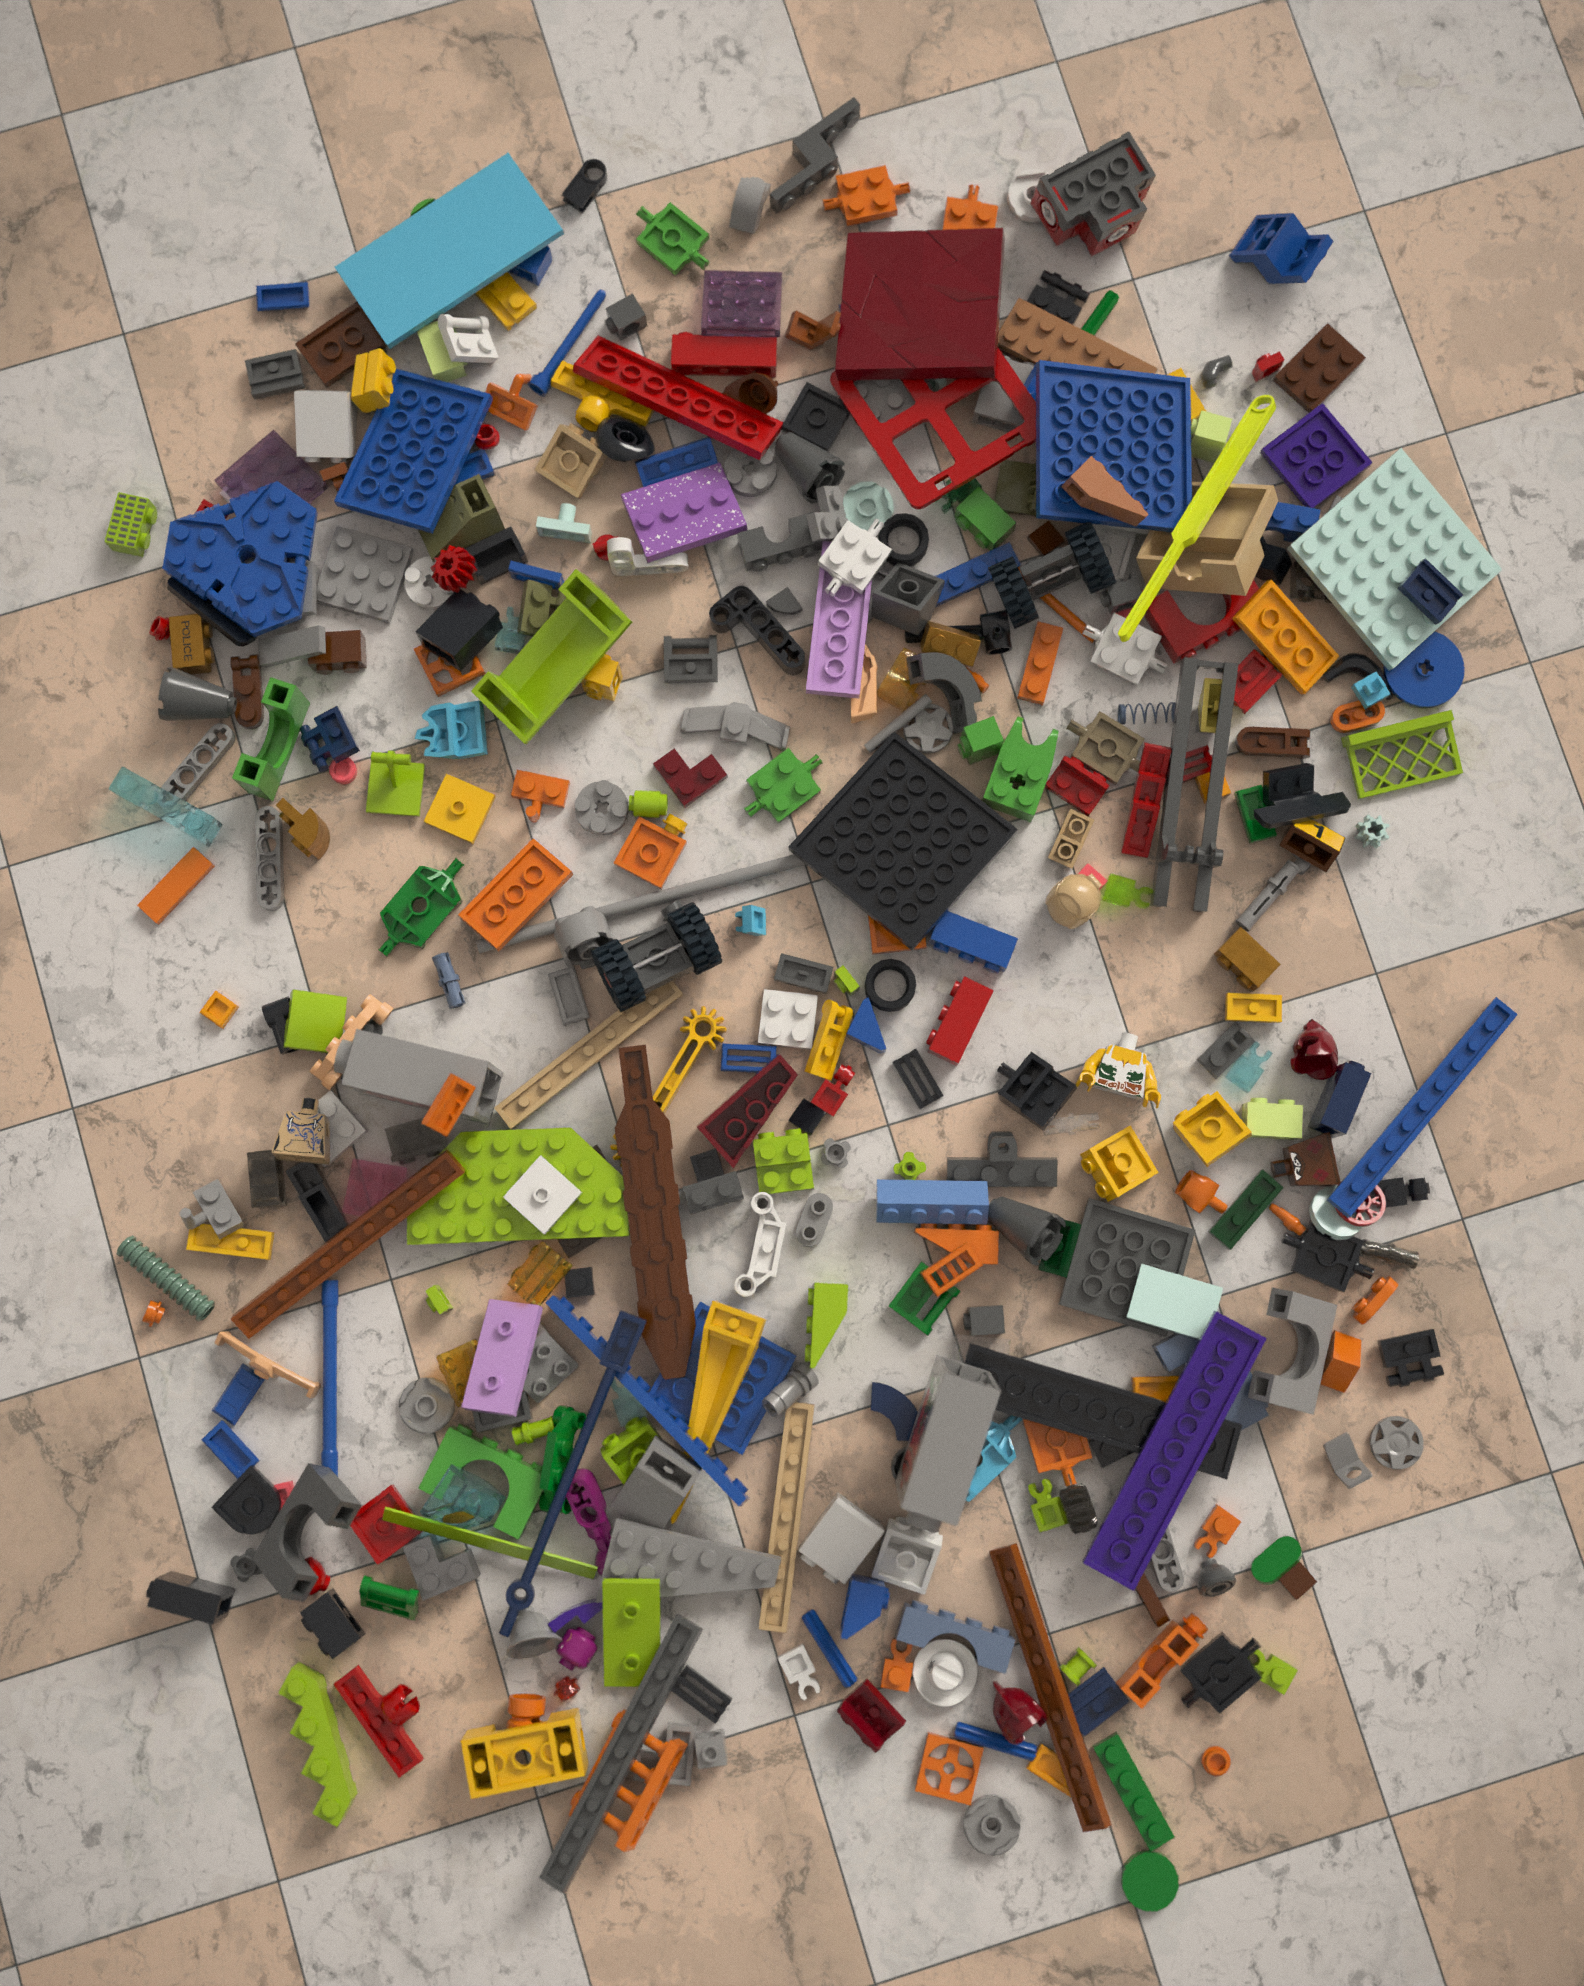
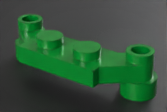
M558 1406L553 1414L555 1428L552 1431H548L539 1488L544 1491L539 1500V1507L542 1512L547 1513L573 1451L575 1433L578 1429H582L586 1419L585 1413L575 1411L572 1407ZM567 1497L560 1511L562 1514H569L572 1511Z

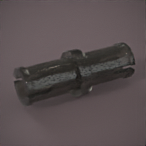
M1363 1239V1246L1365 1248H1361L1360 1256L1381 1260L1386 1265L1394 1263L1410 1267L1411 1269L1416 1268L1418 1263L1410 1259L1419 1261V1253L1417 1251L1398 1248L1393 1243L1385 1245Z

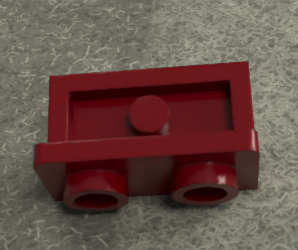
M865 1679L850 1692L837 1709L843 1722L851 1726L860 1736L862 1742L875 1753L906 1722L903 1716L868 1679Z

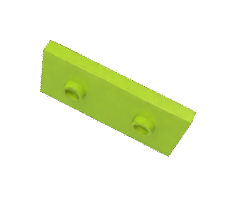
M603 1578L604 1687H639L661 1645L660 1579Z

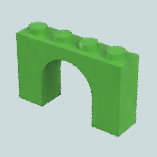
M270 677L261 703L269 711V726L265 741L256 757L241 753L232 779L247 793L274 801L310 702L296 685Z
M459 1423L457 1427L454 1425L450 1426L418 1489L444 1501L448 1499L461 1471L468 1463L474 1460L492 1461L503 1469L509 1482L508 1498L493 1527L516 1539H520L544 1492L543 1489L539 1488L543 1465L533 1461L532 1465L523 1461V1455L512 1449H508L507 1452L497 1447L498 1442L486 1436L480 1439L472 1435L474 1430Z

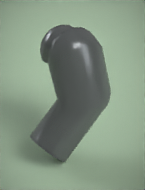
M1229 355L1206 363L1201 373V380H1203L1205 388L1215 387L1217 385L1216 377L1218 373L1232 368V360Z

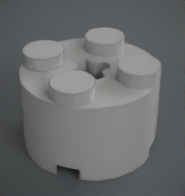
M593 906L585 907L579 913L569 917H562L555 922L554 937L565 964L569 968L574 969L573 965H580L581 969L596 966L591 950L614 940L604 914L596 911Z

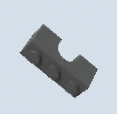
M808 514L788 519L790 536L783 542L776 543L770 541L765 535L763 526L737 533L738 544L746 571L753 570L758 572L774 563L783 565L790 563L796 557L804 556L807 558L817 555L822 550L823 541L812 542L806 517Z

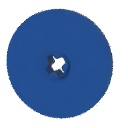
M1435 631L1396 667L1389 671L1385 666L1383 669L1384 676L1392 693L1402 702L1418 708H1432L1449 701L1460 689L1465 673L1464 661L1457 646L1449 638ZM1423 663L1426 664V669L1430 670L1426 674H1422V669L1418 668Z

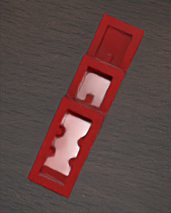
M1144 742L1121 853L1148 858L1160 811V801L1166 781L1165 775L1172 751L1171 747Z

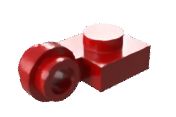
M842 1064L833 1077L838 1080L834 1085L825 1079L811 1100V1103L834 1117L848 1096V1093L841 1090L840 1086L842 1084L848 1086L855 1075V1072L851 1070L853 1067L849 1065L846 1067Z

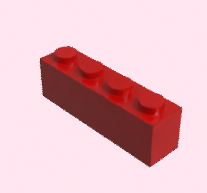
M690 332L672 334L671 368L682 375L744 377L752 373H761L769 377H776L777 337L769 334L745 336L742 333L719 335L713 332L704 335H693Z

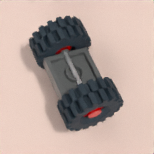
M1091 522L1083 523L1065 532L1069 545L1056 548L1050 554L1039 559H1032L1024 566L1018 568L1013 556L988 567L1014 629L1039 618L1033 603L1034 600L1078 581L1082 577L1090 594L1116 583L1108 557Z
M694 902L668 913V923L623 945L618 939H614L591 950L598 973L620 1012L646 1001L645 994L693 971L696 975H699L722 963V955L718 950L719 946L710 930V926L706 923L704 915Z

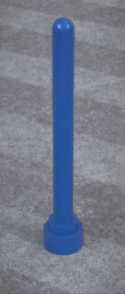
M604 290L596 292L544 370L534 374L528 382L531 390L538 395L546 396L550 390L551 377L606 298Z

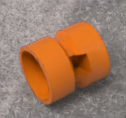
M527 1693L509 1695L508 1713L512 1717L507 1721L506 1729L543 1722L540 1720V1717L545 1714L546 1697Z

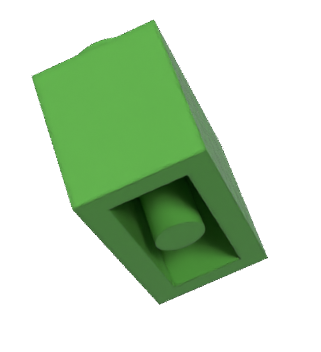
M979 486L956 507L954 516L958 526L964 531H970L975 536L974 540L981 548H987L989 551L997 548L1014 532L1016 522Z
M992 716L963 727L961 737L959 738L960 743L957 745L962 759L967 758L969 765L998 755L1004 739L995 717Z

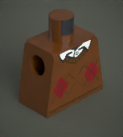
M1330 1132L1283 1148L1284 1159L1270 1163L1273 1177L1288 1176L1290 1186H1333L1341 1183Z

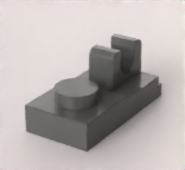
M1234 1022L1197 1060L1217 1079L1255 1040L1237 1022Z

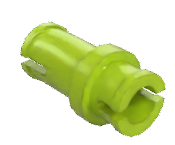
M553 1416L533 1423L523 1422L522 1426L512 1428L515 1444L520 1445L525 1442L531 1444L534 1443V1439L547 1436L548 1431H552L555 1428Z

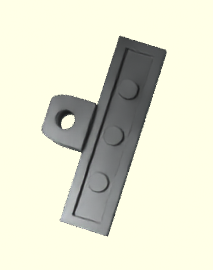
M993 1131L989 1134L987 1142L988 1157H947V1181H987L988 1187H1057L1058 1159L1056 1157H1017V1142L1010 1131ZM1001 1143H1006L1004 1147H998Z

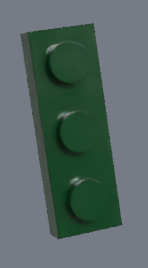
M1260 1170L1208 1232L1228 1250H1231L1284 1187L1266 1171Z

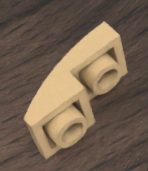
M1070 809L1048 858L1073 869L1095 820Z

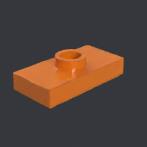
M450 1073L421 1123L447 1137L476 1087Z

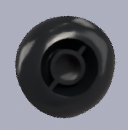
M611 416L601 421L596 433L597 445L607 457L613 460L627 462L650 456L655 451L651 435L643 426L625 417Z

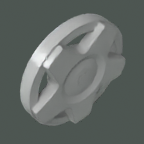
M931 703L914 717V724L908 726V723L903 726L905 740L919 752L926 754L942 750L949 743L953 734L952 719L948 712L941 706ZM924 709H933L935 711L929 714ZM944 719L948 723V729L942 725ZM911 738H918L921 747L915 744ZM935 740L944 741L939 746L933 748Z
M1389 1416L1380 1420L1373 1427L1369 1440L1370 1449L1375 1459L1391 1469H1405L1415 1464L1421 1457L1424 1446L1423 1436L1419 1428L1411 1420L1400 1416ZM1390 1421H1402L1404 1423L1399 1427H1395ZM1380 1429L1382 1438L1375 1442L1377 1432ZM1414 1432L1417 1436L1418 1444L1412 1440ZM1379 1454H1388L1390 1463L1383 1460ZM1406 1455L1413 1456L1408 1462L1404 1463Z

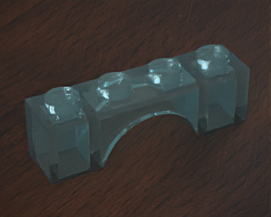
M123 766L108 788L118 797L151 813L210 847L223 825L215 817Z

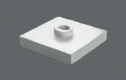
M540 1155L503 1198L543 1234H546L582 1192Z

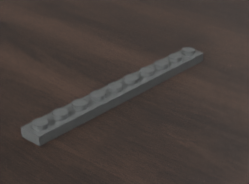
M681 1615L675 1616L539 1877L562 1894L566 1893L703 1631V1628Z

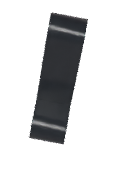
M737 586L710 608V624L714 631L726 633L739 622H742L785 673L798 675L803 671L805 666V653L751 589L746 586ZM739 597H745L749 600L747 604L742 606L735 603ZM723 613L728 616V619L724 622L715 620L718 614ZM759 616L766 620L762 625H755L752 622L755 617ZM773 636H779L783 641L779 645H773L769 642V639ZM788 655L792 659L798 658V663H795L794 661L788 663Z

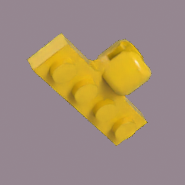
M561 361L551 379V387L582 400L575 412L576 421L582 428L590 432H597L601 421L613 414L635 421L645 427L647 426L654 410L573 373L574 365Z

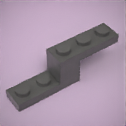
M855 97L792 140V154L804 169L770 193V207L776 214L782 209L790 208L800 196L810 194L817 184L823 180H829L835 175L838 170V156L827 143L832 142L838 136V133L846 127L851 128L858 122L860 118V103Z

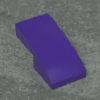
M596 1599L578 1603L556 1615L549 1621L548 1625L555 1633L576 1615L585 1624L603 1609V1602L596 1603Z

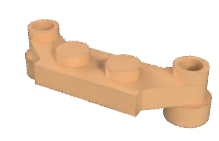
M371 994L360 1006L363 1011L356 1018L352 1015L344 1024L342 1029L345 1030V1033L341 1038L337 1039L335 1037L325 1050L328 1054L323 1061L319 1059L309 1071L321 1080V1085L329 1091L343 1075L334 1071L335 1056L343 1039L353 1041L356 1029L363 1030L371 1019L381 1026L394 1009L386 1002L381 1003Z

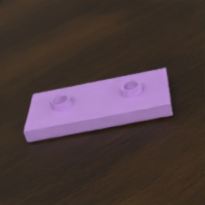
M489 1299L462 1403L463 1409L516 1417L543 1311L540 1305Z

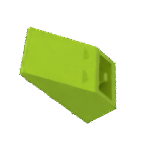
M814 1283V1288H808V1305H813L812 1316H807L806 1333L811 1334V1344H805V1362H810V1368L816 1367L847 1314L848 1284Z

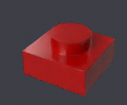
M1279 351L1273 355L1267 353L1257 359L1251 373L1256 382L1280 370L1284 362L1281 352Z

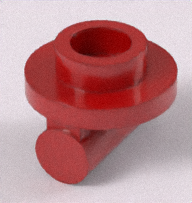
M605 534L592 543L595 554L599 559L609 561L607 541L617 537Z

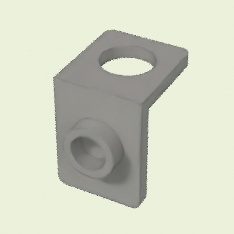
M1347 1432L1323 1445L1334 1473L1348 1489L1372 1477L1371 1471L1359 1459L1351 1437ZM1353 1470L1362 1471L1356 1478L1346 1477Z

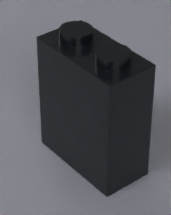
M460 589L458 593H452L416 630V634L425 649L459 671H462L500 632L503 626L499 618L500 613L491 604L485 605L480 602L475 594L471 592L466 593Z
M170 1571L155 1578V1581L152 1580L146 1593V1597L149 1598L147 1607L213 1625L228 1616L236 1588Z

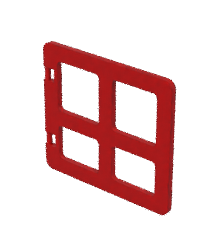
M998 347L995 378H959L936 392L930 390L924 379H900L915 401V404L884 423H880L855 387L854 382L856 380L838 381L836 371L830 376L833 389L910 506L914 509L926 508L941 499L943 495L958 489L1010 458L1014 453L1036 442V402ZM993 381L998 382L1023 418L1024 423L978 451H972L945 410ZM923 422H928L954 459L955 464L921 483L916 479L893 444V441ZM1020 435L1023 441L1010 448L1007 442ZM949 478L951 483L938 490L936 484Z

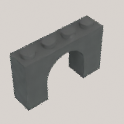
M311 1463L307 1464L252 1557V1560L283 1599L305 1602L319 1578L304 1560L301 1552V1535L309 1517L316 1512L326 1525L348 1529L362 1504L331 1468Z

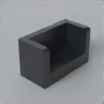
M512 526L465 548L476 560L474 565L478 571L475 574L481 585L509 572L510 561L523 564L528 563L526 554Z

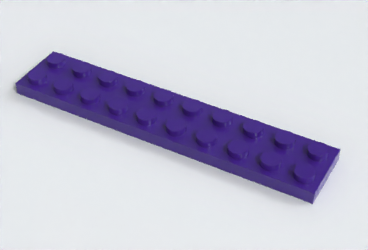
M1214 1310L1082 1560L1085 1565L1133 1591L1135 1590L1267 1338Z

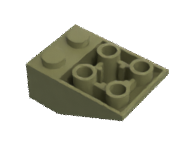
M480 474L454 485L433 534L422 530L418 531L432 561L435 562L433 557L440 556V549L447 551L449 545L456 548L458 546L466 548L504 530L505 527Z

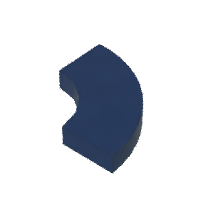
M872 1382L870 1410L882 1413L890 1419L895 1428L896 1440L909 1441L917 1417V1409L897 1389L883 1383Z

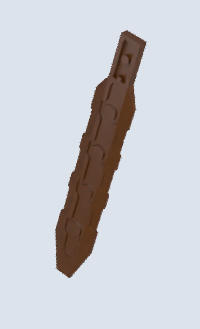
M646 1044L618 1048L625 1105L615 1126L618 1156L621 1157L625 1190L623 1191L625 1211L628 1212L632 1243L630 1254L632 1266L635 1267L639 1298L637 1302L638 1316L647 1320L641 1335L664 1380L685 1377L696 1322L693 1298L689 1293L685 1262L687 1259L685 1239L682 1238L678 1208L680 1198L678 1184L675 1183L671 1149H673L670 1121L652 1097Z

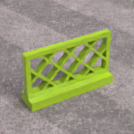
M1452 710L1341 737L1343 748L1346 747L1358 799L1463 773L1451 723L1454 720ZM1445 728L1447 740L1443 747L1431 741V738L1436 730ZM1429 732L1427 737L1422 735L1423 733ZM1411 736H1416L1424 741L1417 754L1405 747ZM1403 739L1401 744L1395 740ZM1387 742L1398 747L1391 760L1379 753L1384 743ZM1428 744L1440 751L1433 763L1421 757ZM1378 745L1375 750L1370 746ZM1363 748L1372 754L1366 766L1357 762L1355 750ZM1402 750L1414 757L1407 770L1395 763ZM1443 754L1452 759L1454 770L1446 772L1437 767ZM1376 757L1388 763L1382 776L1369 769ZM1418 760L1430 767L1423 778H1419L1411 773ZM1392 767L1404 773L1399 784L1394 785L1385 779ZM1434 770L1439 773V774L1431 775ZM1366 773L1379 781L1373 790L1364 792L1362 780ZM1408 776H1409L1410 778L1414 779V780L1405 782L1406 779L1408 778ZM1382 783L1387 785V787L1380 788Z

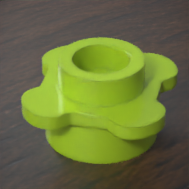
M906 1152L903 1155L902 1161L894 1165L893 1171L897 1175L900 1174L905 1180H916L920 1173L926 1171V1164L919 1162L914 1157V1153ZM908 1166H912L911 1171L907 1169Z

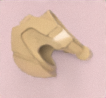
M1092 873L1089 876L1084 874L1066 876L1046 896L1045 904L1050 916L1055 922L1069 929H1075L1083 925L1096 913L1101 904L1099 888L1102 884Z

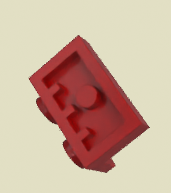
M1064 756L1044 788L1089 817L1108 789L1109 784L1106 783V778L1097 772L1091 773L1085 769L1084 764L1077 758Z

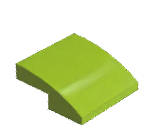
M293 989L290 992L289 1016L285 1024L284 1048L328 1053L325 1049L335 1037L340 1039L343 1035L342 1027L345 1022L347 997Z

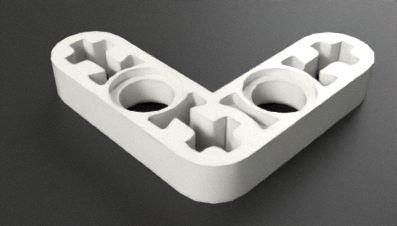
M617 537L607 541V554L611 571L616 576L678 573L689 568L688 555L683 552L647 563L644 554L634 555L630 539Z

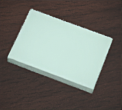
M1141 1264L1126 1318L1199 1340L1214 1310H1218L1223 1288Z

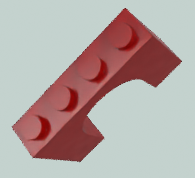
M1253 579L1246 596L1222 594L1226 604V613L1222 620L1214 624L1200 625L1188 620L1168 590L1154 598L1144 617L1154 633L1162 636L1160 643L1173 664H1175L1184 657L1194 658L1197 655L1196 651L1203 647L1206 650L1212 648L1220 642L1219 638L1227 634L1228 637H1231L1242 629L1232 618L1259 590V587Z

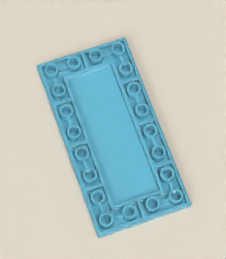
M506 153L336 265L335 269L388 348L391 349L438 318L441 314L446 313L564 235V232L510 154Z

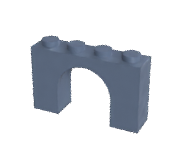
M1174 1333L1153 1344L1152 1348L1164 1370L1170 1372L1188 1361L1199 1340ZM1251 1372L1248 1373L1225 1417L1227 1420L1241 1423V1430L1269 1416L1266 1408L1269 1407L1268 1403L1248 1398L1253 1376Z

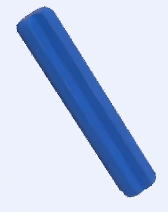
M811 1609L804 1613L802 1621L842 1685L848 1688L855 1684L857 1677L815 1610Z
M957 1722L955 1725L954 1737L1029 1761H1033L1036 1756L1037 1747L1035 1744L1023 1741L1015 1745L1009 1743L1002 1734L962 1722Z

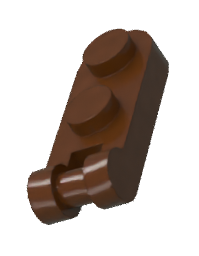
M249 655V658L233 656L230 659L233 675L234 698H237L235 717L243 728L253 730L258 728L264 721V705L261 703L263 690L259 655ZM250 668L251 675L243 676V669Z
M1245 727L1236 736L1235 746L1239 752L1245 755L1306 759L1310 757V748H1307L1310 730ZM1291 739L1297 740V747L1290 746Z

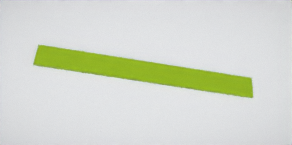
M385 1507L382 1520L526 1561H528L533 1549L389 1507ZM543 1552L539 1562L540 1565L593 1580L598 1569L597 1566L548 1552Z

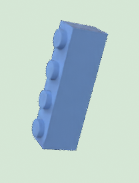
M877 1179L876 1223L987 1224L989 1211L987 1181Z

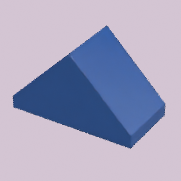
M868 997L863 999L846 1037L881 1054L886 1052V1046Z

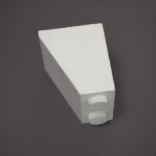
M294 391L297 457H305V462H321V457L331 458L332 463H347V458L355 457L357 406L351 400L352 391Z
M837 1492L798 1547V1551L802 1553L800 1558L808 1565L814 1567L817 1564L825 1570L823 1575L835 1584L838 1581L845 1584L885 1530L881 1523Z

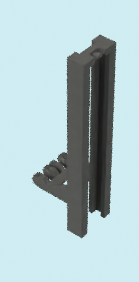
M1184 657L1181 660L1170 744L1172 751L1167 768L1150 906L1167 907L1172 862L1199 865L1193 911L1207 912L1212 870L1222 865L1224 853L1222 849H1217L1216 839L1238 672L1237 663H1221ZM1199 667H1204V669L1215 668L1216 672L1223 673L1201 847L1197 846L1194 852V846L1186 845L1184 851H1178L1175 837L1196 671Z

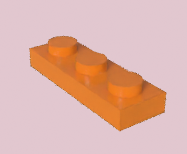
M1037 622L1017 699L1040 705L1044 704L1063 632L1062 627Z

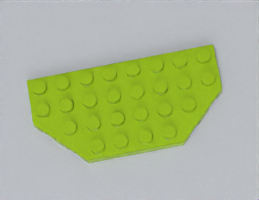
M571 1127L460 1132L443 1151L448 1149L464 1167L465 1172L407 1217V1245L630 1236L628 1212L625 1211L623 1191L625 1190L623 1176ZM540 1155L582 1192L546 1234H543L503 1198Z

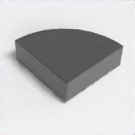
M788 587L766 601V605L774 612L794 615L803 611L802 606Z

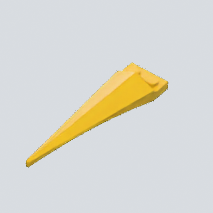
M712 1301L703 1327L689 1420L690 1429L687 1431L693 1439L698 1436L709 1447L706 1451L707 1454L715 1441L759 1347L758 1344L767 1320L718 1301ZM684 1449V1454L692 1458ZM691 1489L672 1515V1524L677 1521Z

